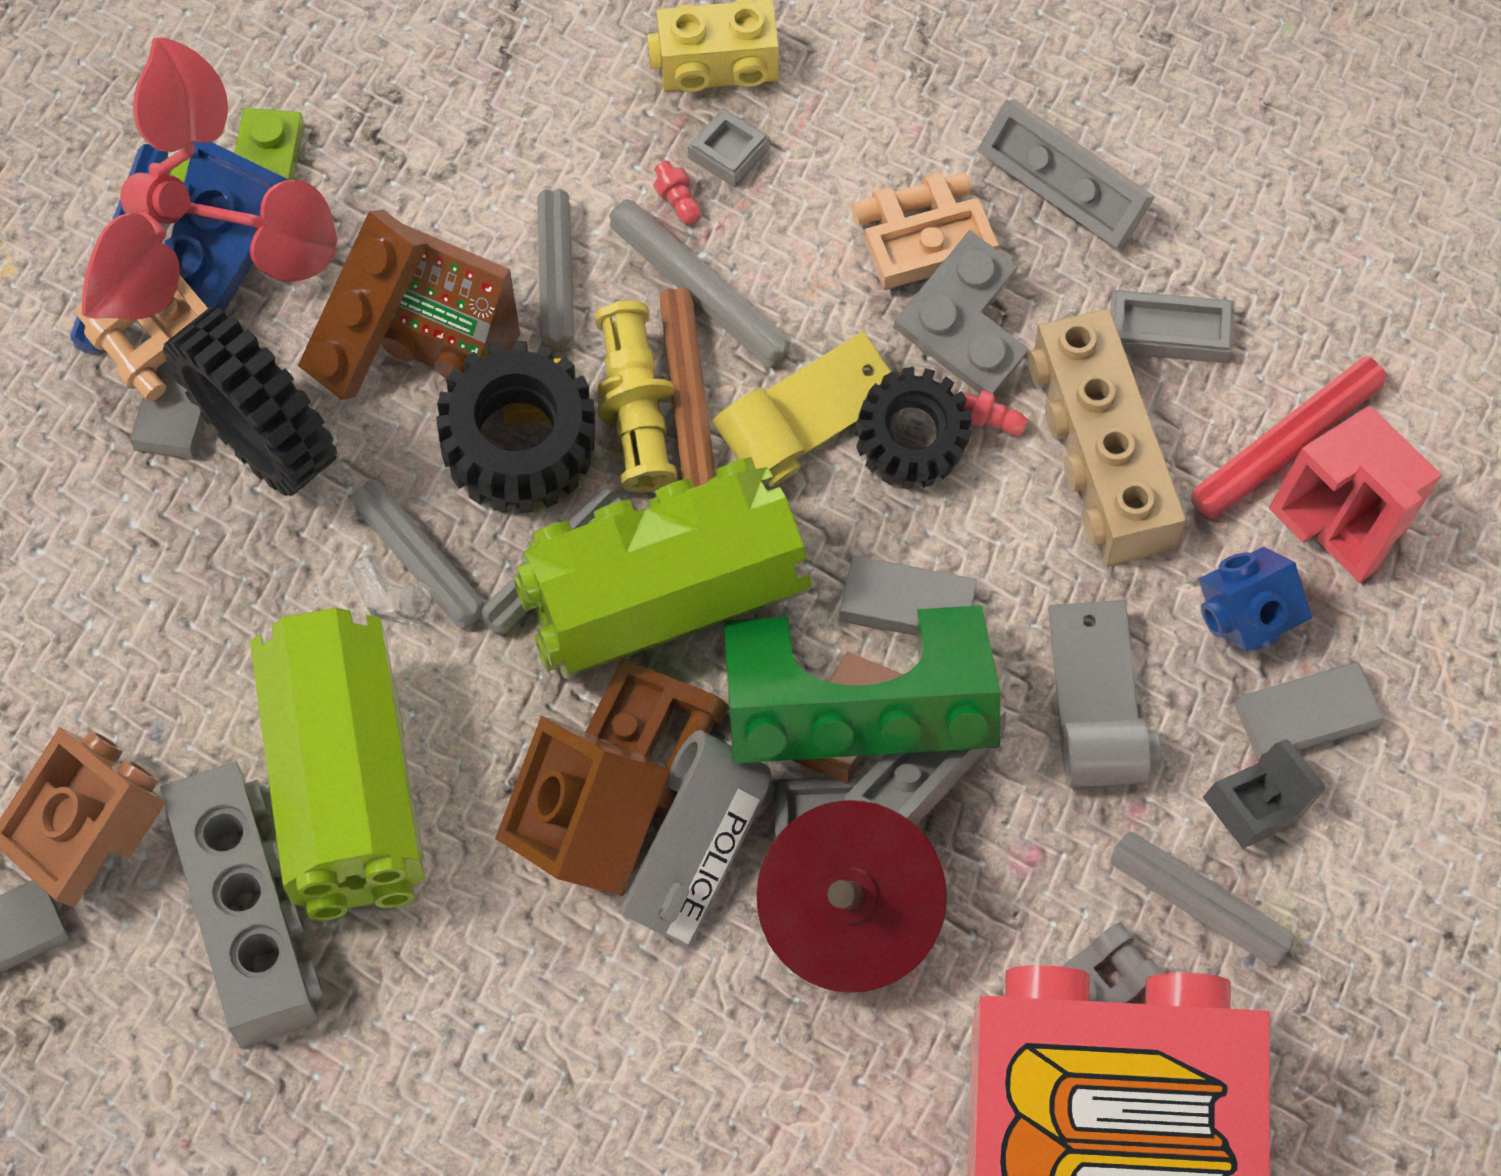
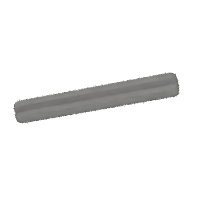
M626 199L618 207L613 208L609 215L611 229L675 286L690 290L693 302L765 366L776 367L788 356L791 351L790 339L637 203Z

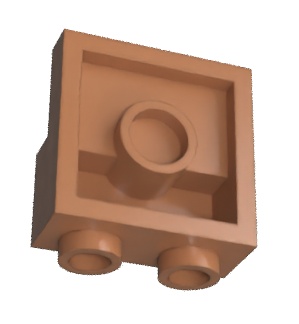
M59 727L0 818V851L53 899L75 908L109 853L113 851L130 858L166 801L153 791L159 781V778L153 773L128 759H124L122 764L117 762L124 751L119 745L93 730H89L86 737L82 738Z

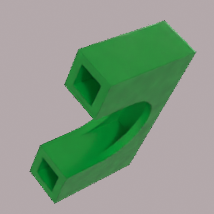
M982 605L917 609L918 664L902 676L870 685L831 683L813 677L802 670L793 658L788 617L724 621L733 764L999 748L1001 692Z

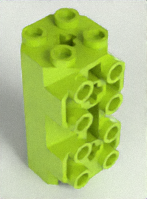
M752 457L743 458L716 469L717 476L709 479L706 484L694 487L692 479L687 478L655 490L656 497L648 501L650 507L647 509L634 511L630 499L622 500L594 511L595 518L590 520L587 525L572 530L569 520L533 532L534 540L528 542L530 548L523 551L521 556L522 565L516 567L517 574L513 575V581L524 611L535 609L539 618L541 628H538L539 634L535 635L534 638L546 671L549 672L559 668L564 679L716 626L724 623V621L733 620L803 595L812 587L809 574L799 578L796 575L795 564L807 559L804 544L787 498L780 487L769 491L765 488L773 478L767 467L756 469Z
M330 608L282 617L272 625L273 638L264 643L260 633L250 641L283 887L291 905L306 906L308 918L320 921L339 918L348 912V908L375 903L377 907L394 908L406 905L415 899L413 886L425 880L422 861L424 853L417 810L411 793L403 743L405 735L398 691L392 674L388 643L381 617L366 614V626L353 623L351 611L340 608Z

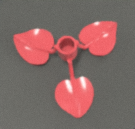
M157 37L152 40L149 58L135 89L133 115L135 125L141 137L150 146L164 152H178L161 163L150 164L149 173L133 174L124 182L120 193V201L126 214L116 217L103 229L93 248L86 270L82 293V315L87 318L144 319L160 313L169 305L178 288L180 265L176 253L169 246L161 243L166 237V229L160 223H175L184 214L258 228L250 246L251 259L261 272L276 280L293 282L316 276L330 264L336 253L337 235L328 203L314 186L306 182L284 180L272 186L262 199L261 217L252 214L192 203L184 183L177 177L168 175L169 171L193 156L195 151L194 142L209 143L220 137L223 133L228 114L227 94L214 68L193 49L168 38Z

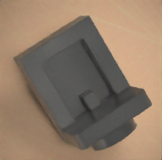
M1284 739L1275 743L1259 763L1215 782L1203 798L1242 849L1293 826L1325 791V785L1292 743Z

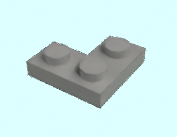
M969 229L895 319L893 328L979 394L983 389L995 395L1026 357L1029 348L983 313L1015 275L1018 266Z

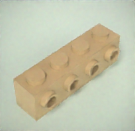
M1107 308L1038 324L1035 348L1027 353L1028 367L1034 385L1036 387L1044 385L1049 400L1045 405V412L1050 433L1054 439L1062 437L1068 455L1064 456V470L1069 487L1072 492L1081 491L1087 508L1083 510L1082 518L1090 545L1100 546L1106 566L1179 549L1187 520L1110 309Z

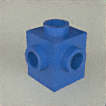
M1264 546L1251 553L1245 552L1229 556L1220 562L1219 569L1198 578L1205 598V602L1201 604V613L1208 629L1217 638L1222 637L1246 652L1269 647L1280 639L1281 634L1312 619L1296 563Z

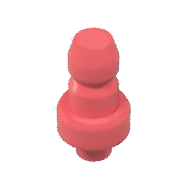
M668 160L659 163L654 168L658 178L655 180L653 187L662 199H668L671 206L675 207L677 217L685 225L697 222L701 218L700 208L696 200L691 198L692 193L688 188L690 178L683 167L673 168Z
M983 389L978 397L967 392L963 393L967 399L964 411L971 410V425L982 428L984 424L993 428L1001 427L1003 432L1009 435L1021 436L1028 420L1021 412L1014 409L1007 410L1005 405L994 401V394Z

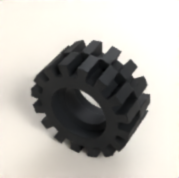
M914 367L903 368L899 377H896L892 371L883 376L880 385L875 383L870 388L861 406L855 425V436H859L856 445L859 456L866 454L868 459L865 466L871 473L877 468L884 472L881 480L890 485L894 478L903 480L901 488L912 489L915 482L919 481L922 482L923 488L931 486L939 476L943 480L951 473L955 464H958L970 440L972 431L969 430V426L972 422L971 410L964 411L967 401L962 391L954 395L951 391L954 382L946 376L941 383L933 380L936 372L934 370L925 368L922 376H916ZM913 407L921 409L934 420L937 431L936 439L930 445L921 449L906 448L899 444L891 434V417L897 411L904 408Z

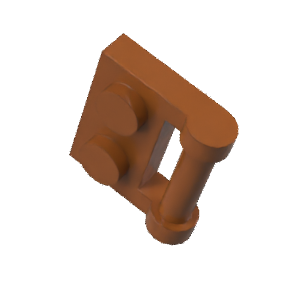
M622 658L592 717L586 733L635 751L650 759L673 709L683 711L690 717L665 767L670 770L676 754L687 738L695 731L703 730L710 734L713 727H720L729 707L724 700L710 692ZM669 774L664 785L663 800L657 811L653 814L654 817L663 821L677 795V792L669 787Z

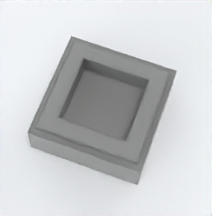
M722 108L689 144L688 159L735 188L770 149V136L725 108Z

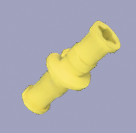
M627 300L602 307L594 316L596 327L603 331L607 354L605 357V367L608 379L597 385L596 393L600 398L597 411L601 421L605 424L615 425L617 439L622 445L626 469L621 475L622 487L630 492H653L677 481L676 467L669 464L664 438L667 432L665 419L659 409V403L669 399L675 392L672 382L664 379H654V355L649 349L645 327L650 317L648 306L639 301Z

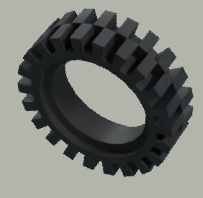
M209 307L163 344V353L167 356L165 358L166 362L175 371L173 376L178 384L188 390L185 394L190 402L199 406L202 410L200 413L202 418L208 425L212 424L219 432L217 436L225 445L229 443L234 448L235 456L243 464L248 462L252 472L259 479L264 478L268 486L275 491L278 489L282 495L293 496L337 459V448L331 443L334 439L331 433L322 426L325 422L319 412L308 406L311 400L303 390L296 389L292 383L294 378L286 368L281 370L275 363L276 357L267 347L262 350L257 337L248 329L243 331L239 321L232 316L227 317L223 310L218 308L215 310L213 307Z

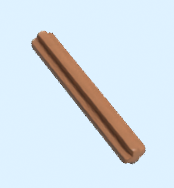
M680 287L677 289H666L659 297L669 380L673 383L675 392L672 396L681 475L682 480L691 478L694 487L708 483V480L715 477L716 473L692 293L687 288Z

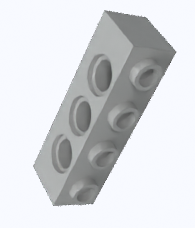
M235 761L160 786L163 800L166 801L165 807L228 1028L240 1049L319 1023L312 1000L324 997V993L313 959L309 958L300 961L294 939L306 934L297 905H291L289 899L282 901L276 879L282 878L277 840L273 838L264 841L259 820L270 817L258 779L247 783L238 762ZM229 833L243 835L241 841L234 848L228 851L213 850L215 843L220 837ZM249 891L261 894L258 902L252 908L245 911L230 910L233 900L240 894ZM264 951L279 953L276 963L267 971L254 973L247 970L250 961L257 954Z

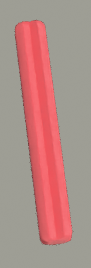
M1362 357L1196 486L1191 498L1194 507L1207 519L1217 518L1296 456L1304 446L1319 438L1380 390L1387 377L1384 368L1378 365L1372 357Z

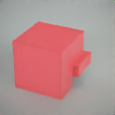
M1369 405L1301 449L1271 502L1269 509L1302 543L1318 534L1316 540L1361 583L1378 570L1395 541L1406 533L1442 474Z

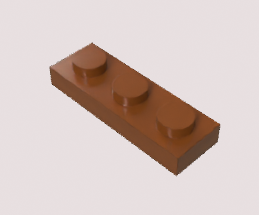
M384 209L368 212L298 364L302 370L340 400L356 397L428 246L425 240Z

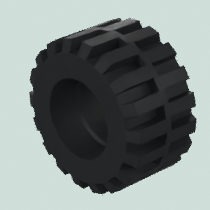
M514 341V350L502 351L500 342L488 345L487 357L480 359L473 352L464 358L465 372L461 373L453 369L446 379L448 392L440 391L437 402L439 416L436 419L445 467H450L451 479L460 489L466 485L469 498L480 505L488 497L492 499L493 510L506 513L508 503L519 504L520 513L533 512V502L542 499L545 507L548 508L558 503L559 490L563 489L570 495L579 486L578 474L586 475L591 465V451H594L595 408L594 400L589 399V385L584 376L575 378V365L570 360L564 357L558 363L554 362L553 349L544 345H540L537 353L528 351L527 341ZM511 403H526L540 408L554 425L553 430L543 442L533 448L522 451H509L492 445L482 436L480 429L492 413Z

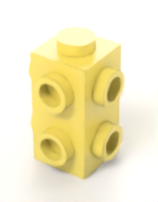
M738 0L733 3L701 6L680 5L675 8L657 9L658 33L647 34L650 69L661 68L664 92L676 90L695 92L704 88L733 85L752 87L762 83L779 81V46L773 0Z

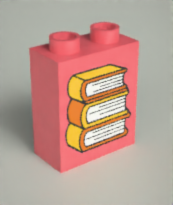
M1030 965L1006 970L1005 997L980 995L972 1020L967 1176H1270V1011L1231 1009V981L1229 979L1200 973L1158 974L1146 978L1145 1004L1089 1001L1090 974L1088 972L1063 966Z

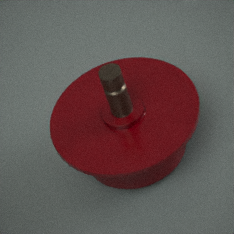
M858 800L836 801L817 806L798 816L773 841L764 857L759 872L756 892L757 910L767 942L781 962L793 973L805 981L824 989L846 993L866 992L883 988L899 981L912 972L927 957L935 945L944 923L947 907V885L943 867L936 850L929 839L912 821L880 804Z

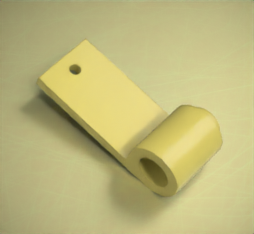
M862 331L765 391L763 387L758 388L741 397L721 411L712 422L737 460L752 457L756 469L764 467L769 469L773 478L768 482V485L772 488L801 469L797 461L799 458L854 425L858 420L861 406L870 388L875 383L880 385L883 376L891 371L865 332ZM863 368H870L873 375L871 376V373L868 370H863Z

